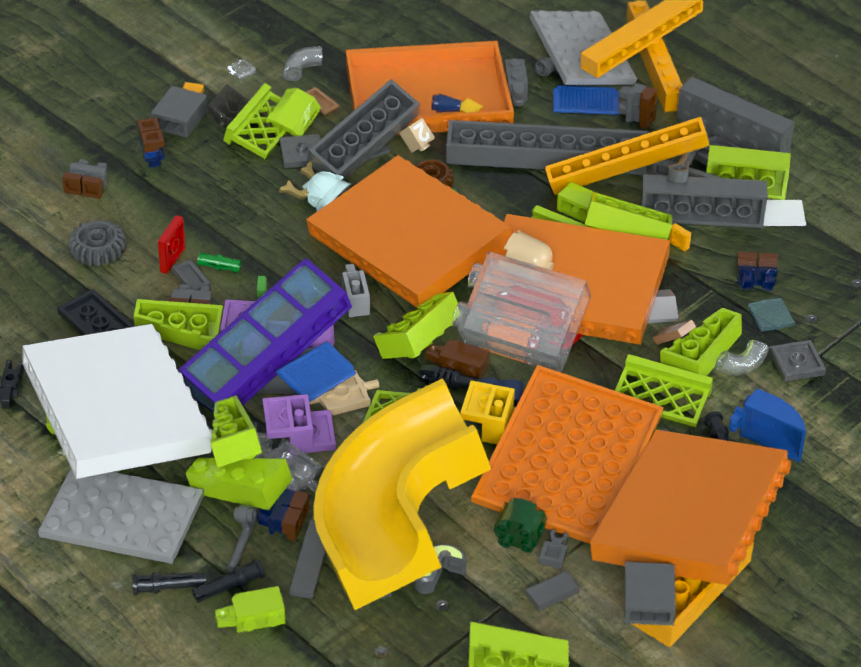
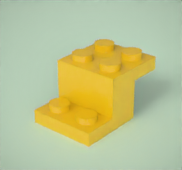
M476 381L470 382L460 415L463 420L482 423V442L498 444L516 408L514 407L515 389Z

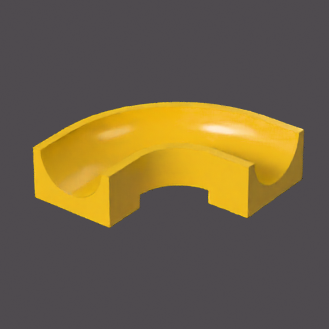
M443 378L388 405L357 427L335 451L320 477L314 500L316 529L337 578L354 610L441 568L427 529L418 516L421 502L434 487L443 481L450 490L491 470L477 429L474 425L466 426Z

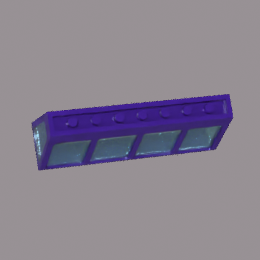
M304 258L178 369L179 373L183 376L184 383L190 388L193 400L214 412L215 402L237 395L243 406L278 375L276 373L277 370L291 363L352 308L347 293L312 262Z

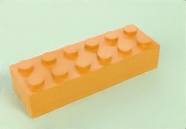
M753 544L748 547L745 560L740 562L738 574L751 561ZM675 576L676 611L674 625H632L670 648L728 585Z

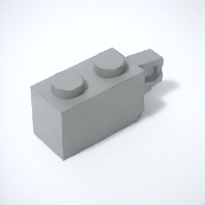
M354 264L345 265L346 271L342 273V289L347 293L352 308L347 311L348 316L370 315V294L364 271H356Z

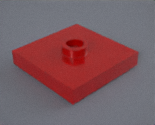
M178 215L174 217L158 240L160 272L164 274L169 273L172 266L185 250L183 217Z

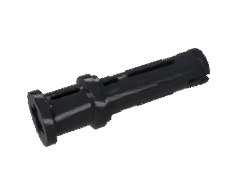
M714 411L705 415L703 422L710 431L709 437L729 441V430L722 422V414Z
M257 558L245 566H236L231 573L193 588L194 599L197 603H200L233 587H244L254 579L265 578L264 569Z
M205 571L159 575L156 572H153L152 575L143 576L132 574L133 596L142 592L158 594L160 590L206 584Z

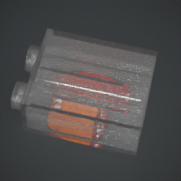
M488 251L484 263H475L471 269L468 287L472 288L473 291L468 303L460 301L453 316V326L458 327L457 330L466 344L533 366L540 365L562 373L591 298L587 281Z

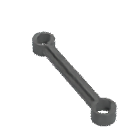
M699 149L682 154L677 164L669 165L667 179L674 183L687 182L689 166Z

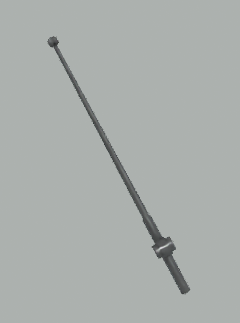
M287 437L281 438L273 459H279ZM240 505L235 508L234 520L242 525V531L227 566L229 572H232L234 567L238 566L261 508L249 505Z

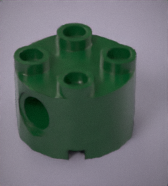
M513 498L510 499L509 503L506 501L494 524V532L499 538L498 544L504 548L513 546L520 548L526 553L533 552L547 524L545 512L542 509L539 512L535 509L536 504L525 499Z

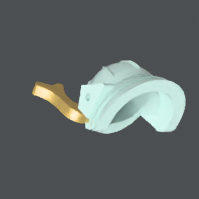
M309 161L307 166L300 170L301 174L306 175L310 179L309 182L303 185V190H297L291 181H287L285 186L279 189V193H288L298 199L307 198L308 202L319 211L336 199L340 193L346 192L350 188L351 183L342 181L343 176L323 171L314 174L312 162Z

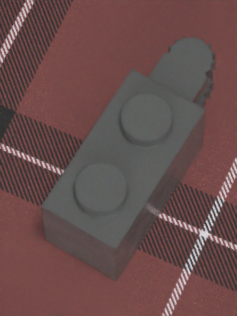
M524 59L505 60L504 72L511 101L515 106H523L524 101H527L528 91Z

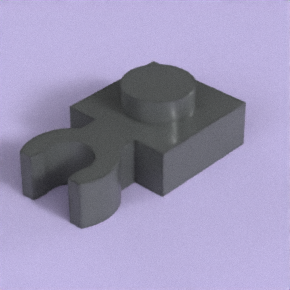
M553 529L550 533V541H544L539 556V564L562 569L568 549L566 545L568 533L565 532L562 538L555 537L556 530Z

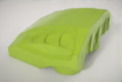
M298 88L286 89L279 103L270 112L266 122L272 123L294 136L305 135L319 114L321 106L315 97Z

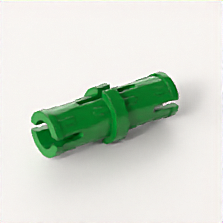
M200 252L197 265L215 268L217 271L222 269L239 273L242 261L240 259L223 257L222 254L217 256Z

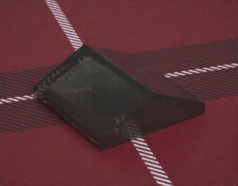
M227 84L207 106V109L219 126L227 128L249 100Z

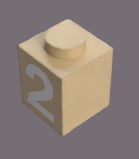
M423 118L399 132L411 153L417 149L420 152L430 146L429 142L435 138Z

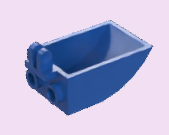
M757 388L752 395L746 397L743 404L744 409L739 406L735 408V412L730 417L729 430L735 432L740 427V436L764 447L787 450L789 458L801 463L806 436V428L801 416L790 404L781 398Z

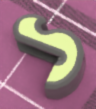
M449 544L433 545L441 568L415 580V590L422 594L434 592L443 568L450 572L466 574V554L460 548Z

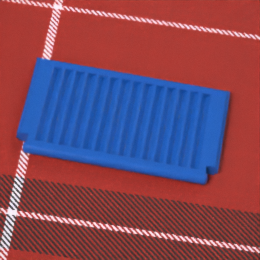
M556 86L553 89V112L619 115V91H616V88Z
M328 341L276 371L298 395L308 394L309 402L356 374L353 370L354 366Z

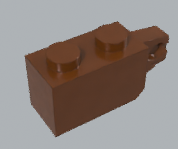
M450 340L447 341L445 346L430 344L426 351V359L439 364V366L447 367L448 370L450 368L454 369V372L459 370L463 375L482 379L489 368L490 351L460 341Z

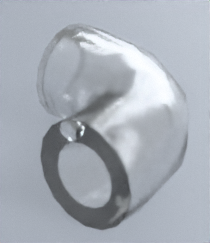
M305 47L295 51L286 59L283 68L284 78L288 81H297L302 77V70L304 68L321 66L322 47Z
M750 340L746 349L741 354L735 355L728 351H723L716 361L715 369L735 377L748 375L761 366L768 354L769 347L762 342Z

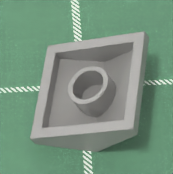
M671 289L658 290L648 323L678 321L674 293Z

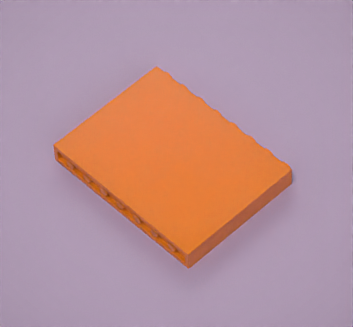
M497 41L346 50V70L353 111L392 79L420 103L418 116L405 128L423 118L432 133L448 132L449 120L495 123L514 122V110ZM440 93L461 100V103L469 98L482 105L483 108L478 112L462 113L455 111L436 113V111L431 110L433 95Z
M398 155L306 219L309 235L363 270L416 308L435 294L444 293L502 250L511 237V227L507 222L501 221L492 213L482 209L478 204L468 200L464 195L458 194L451 187L439 182L437 178L428 175L421 168H417L408 160Z
M506 214L504 222L510 225L511 235L520 230L551 248L554 267L550 274H546L539 281L526 280L500 269V258L505 259L508 251L503 248L488 260L473 299L474 316L489 319L506 317L543 328L536 320L526 316H502L495 309L493 312H489V301L494 302L496 296L501 291L516 286H529L545 290L555 295L565 304L569 311L568 322L563 327V329L567 330L566 332L641 345L669 258L670 240Z
M656 430L590 541L592 560L625 566V562L674 564L675 576L729 585L733 576H737L739 564L745 560L747 549L749 546H752L756 531H760L762 519L768 515L771 502L775 501L777 490L782 487L785 474L790 472L791 461L788 460L787 450Z

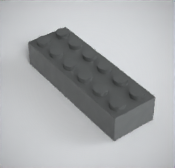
M691 77L680 88L677 120L686 122L701 117L708 134L718 135L740 148L790 153L794 121L694 77Z
M390 79L309 149L307 163L311 161L312 167L319 173L325 171L343 176L342 181H344L418 116L420 103Z
M643 174L640 206L671 214L672 223L763 228L768 197L767 181L688 177V181L685 183H674L667 179L668 175Z

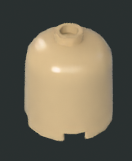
M520 230L517 233L514 232L507 241L504 249L508 251L505 259L500 258L499 264L500 269L529 281H539L546 274H550L554 267L551 248Z

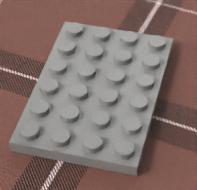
M531 11L529 18L565 85L636 84L637 77L627 60L599 78L581 69V52L611 34L600 12Z
M71 468L38 530L39 537L173 564L204 497V490L116 472L76 479Z

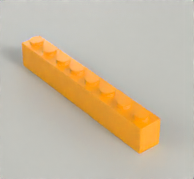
M664 0L581 52V69L599 78L702 12L703 0Z
M646 1L628 2L627 24L650 10ZM661 37L639 51L654 89H657V96L664 112L677 111L679 90L683 85Z
M698 117L545 166L552 191L556 195L570 182L584 186L710 145L702 118Z

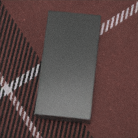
M191 259L172 266V273L181 284L190 286V290H198L201 286H209L211 290V283Z
M565 571L527 588L525 596L539 612L578 594L579 586Z

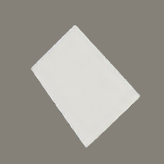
M767 200L763 226H806L802 200Z

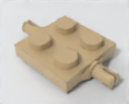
M354 370L356 372L354 376L309 402V405L320 403L325 410H331V416L370 406V398L367 390L379 388V382L377 379L365 382L359 377L357 371Z

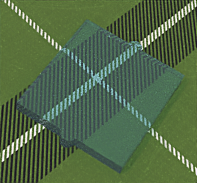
M782 298L763 299V301L748 304V308L761 332L773 329L780 330V328L795 325Z

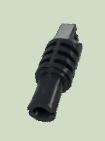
M422 364L419 369L420 379L434 383L443 378L447 388L451 387L453 390L458 388L468 390L471 381L479 382L480 379L463 375L459 370H455V372L451 368L448 370L447 367Z

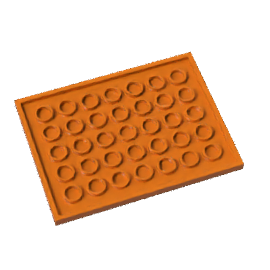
M537 365L489 460L491 470L482 474L471 496V502L500 512L506 501L509 503L510 499L528 500L536 504V510L540 512L542 509L547 517L546 529H554L557 533L563 535L567 532L568 537L590 544L596 530L653 436L664 407Z

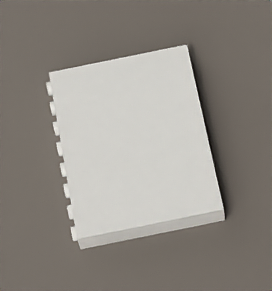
M152 324L23 346L22 364L76 479L211 453L212 429H209L206 425L205 416L200 414L197 401H193L190 388L185 386L182 374L178 373L174 359L170 358L167 346L163 345L160 333L156 332Z

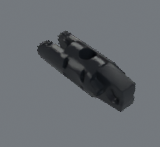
M6 360L0 383L2 409H10L13 399L18 397L25 371L22 361H19L16 370L12 369V360Z

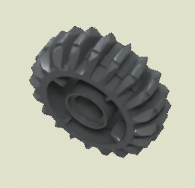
M95 219L94 222L87 220L86 224L80 223L79 227H75L74 231L70 233L69 239L72 257H75L78 262L81 261L82 265L89 263L90 267L93 265L100 266V264L108 266V262L115 263L116 258H121V254L124 253L126 244L124 232L119 228V225L113 224L112 221L106 222L104 219L102 221Z

